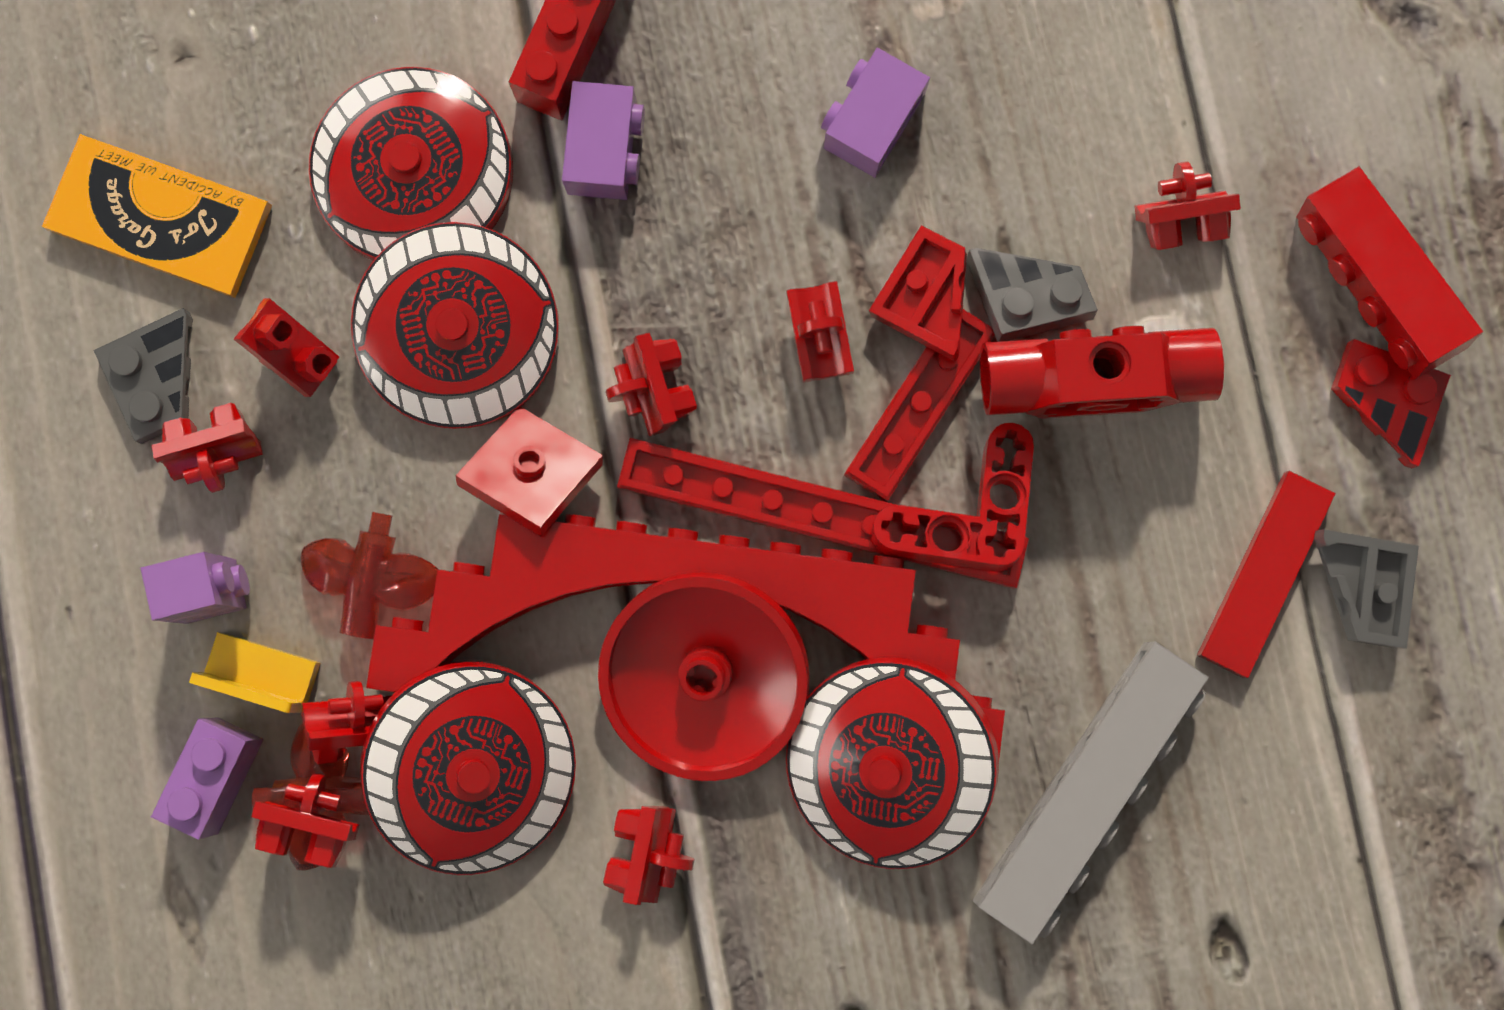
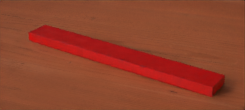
M629 438L617 484L618 489L891 557L882 554L875 548L871 540V528L876 515L883 508L896 504ZM891 520L887 528L881 529L890 532V541L899 542L902 534L919 535L915 546L923 547L922 537L927 524L919 522L920 526L915 533L902 530L900 528V521ZM940 526L933 531V541L941 550L953 551L960 547L961 537L953 527ZM997 530L992 541L986 543L987 546L994 548V556L1002 557L1006 550L1011 549L1010 546L1003 544V531ZM1025 537L1024 548L1019 559L1011 568L1005 571L992 572L904 559V561L1016 589L1029 538Z

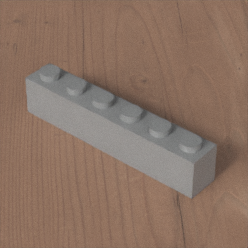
M1156 641L1144 642L972 901L980 909L1032 945L1038 936L1042 938L1047 937L1060 918L1061 911L1056 908L1066 893L1069 891L1074 894L1086 880L1090 872V867L1086 863L1097 847L1104 849L1115 836L1119 828V823L1115 819L1126 803L1133 805L1144 792L1148 784V779L1144 777L1145 773L1155 759L1159 762L1162 761L1173 748L1177 736L1172 732L1183 716L1190 718L1202 704L1206 692L1201 689L1209 677Z

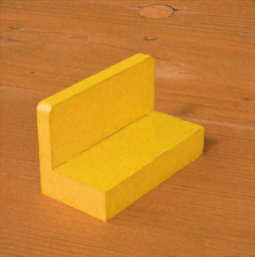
M217 632L205 671L192 672L189 683L282 712L301 713L302 703H308L321 663L229 634Z

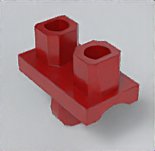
M1188 161L1180 162L1174 166L1173 179L1158 181L1160 196L1175 194L1176 198L1134 205L1136 221L1146 223V232L1151 248L1156 250L1182 246L1180 220L1193 217L1196 218L1198 241L1208 242L1229 239L1231 211L1241 209L1240 195L1237 193L1228 195L1226 191L1197 195V190L1212 187L1210 173L1195 175Z
M837 281L814 287L786 290L803 383L853 374L854 367Z
M265 298L261 301L251 320L234 338L238 344L255 356L261 364L271 369L304 397H312L340 357L270 298Z
M645 333L635 336L633 338L634 343L622 350L626 363L613 368L618 384L609 387L605 393L608 402L624 401L628 417L642 413L648 435L652 436L665 432L676 421L690 415L697 409V404L693 391L688 384L667 389L663 373L677 370L682 365V356L677 340L653 341L651 334Z
M234 403L214 407L210 412L212 427L198 432L195 424L187 418L180 417L163 423L162 442L152 445L153 458L157 463L161 462L164 464L174 481L184 478L189 485L203 480L208 490L214 493L225 488L224 474L239 470L238 462L263 455L260 440L249 428L243 414Z
M351 681L347 684V693L344 698H331L328 701L302 703L301 716L308 749L313 752L315 762L317 764L336 763L343 757V748L362 746L363 750L368 730L374 718L391 696H383L382 694L364 696L362 683L360 681Z
M317 773L312 774L306 787L289 783L286 788L285 799L301 802L300 809L270 801H265V803L256 801L251 818L260 820L256 834V850L285 856L288 853L294 829L311 832L312 836L304 861L327 868L336 867L345 849L346 842L356 840L360 824L317 814L320 807L337 812L342 798L340 795L324 792L326 776Z
M642 806L641 809H619L617 812L614 826L615 837L635 842L631 860L620 857L610 858L606 866L603 884L624 894L622 902L633 905H641V902L658 903L661 886L674 888L677 869L693 870L695 859L681 854L684 835L672 833L676 809L664 806Z

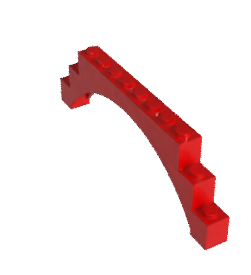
M499 514L490 576H484L485 566L454 562L453 571L438 569L428 632L423 631L424 621L393 617L391 627L376 625L366 688L396 692L416 676L436 667L450 664L462 652L497 628L532 610L565 598L611 587L654 584L665 578L693 572L719 573L732 576L757 587L769 595L781 608L825 629L865 659L879 657L911 659L933 666L955 680L960 640L947 638L948 628L929 625H917L916 634L908 633L916 570L904 569V559L873 556L872 564L852 562V552L835 549H822L821 557L800 555V545L783 542H771L770 550L749 548L750 539L731 535H719L718 543L698 541L699 532L679 528H668L667 537L646 534L648 525L627 521H617L616 530L595 527L596 518L575 514H566L564 523L554 521L540 537L508 516ZM972 695L982 708L992 727L997 744L998 758H1000L1005 710L991 709L992 698Z

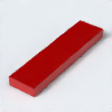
M963 309L960 352L957 360L953 361L928 347L925 348L849 465L844 476L883 501L887 502L980 359L982 343L991 342L995 334L991 326Z
M1291 471L1283 473L1197 656L1241 678H1249L1314 541L1315 531L1319 530L1336 493Z

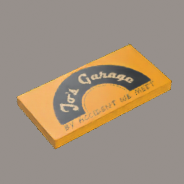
M80 134L42 227L52 233L236 298L272 205L266 200Z

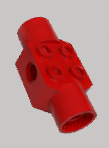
M1124 326L1113 329L1112 336L1092 337L1090 329H1074L1059 333L1060 339L1051 341L1045 338L984 342L981 346L980 382L986 415L1025 413L1046 419L1138 413L1178 403L1216 401L1220 398L1223 389V349L1219 334L1215 328L1145 333L1144 326ZM1093 365L1101 368L1106 378L1098 375Z

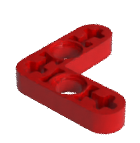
M1011 422L996 426L990 433L983 450L976 516L904 505H890L883 508L876 515L872 525L871 540L875 548L882 554L891 557L992 572L1005 571L1011 568L1021 556L1025 543L1034 452L1033 438L1029 431L1022 425ZM1004 438L1012 439L1013 447L1020 449V451H1016L1010 462V471H1000L1004 464L1005 452L1004 449L996 446H1000ZM1001 484L1010 486L1017 495L1016 506L1010 509L997 507L990 499V489ZM891 520H898L902 530L916 533L920 526L919 522L927 524L922 537L923 547L915 546L919 535L902 534L899 542L890 541V532L881 528H887ZM998 522H1008L1003 529L1002 541L1004 545L1010 546L1011 549L1006 550L1002 557L994 556V548L987 546L986 543L991 542L994 538ZM940 526L953 527L961 537L960 547L953 551L941 550L933 541V531Z

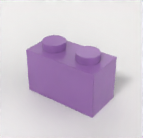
M877 47L868 62L860 59L853 69L846 84L852 90L843 105L835 101L827 112L821 128L826 131L824 149L876 178L925 96L930 77Z
M572 81L562 182L567 195L627 200L629 184L637 185L640 156L639 154L632 153L634 135L642 136L645 107L644 105L637 104L634 86Z
M200 552L140 568L153 621L189 624L247 609L244 596L249 594V581L245 569L242 565H237L236 559L208 552Z
M218 717L198 719L151 818L198 840L219 834L264 739Z

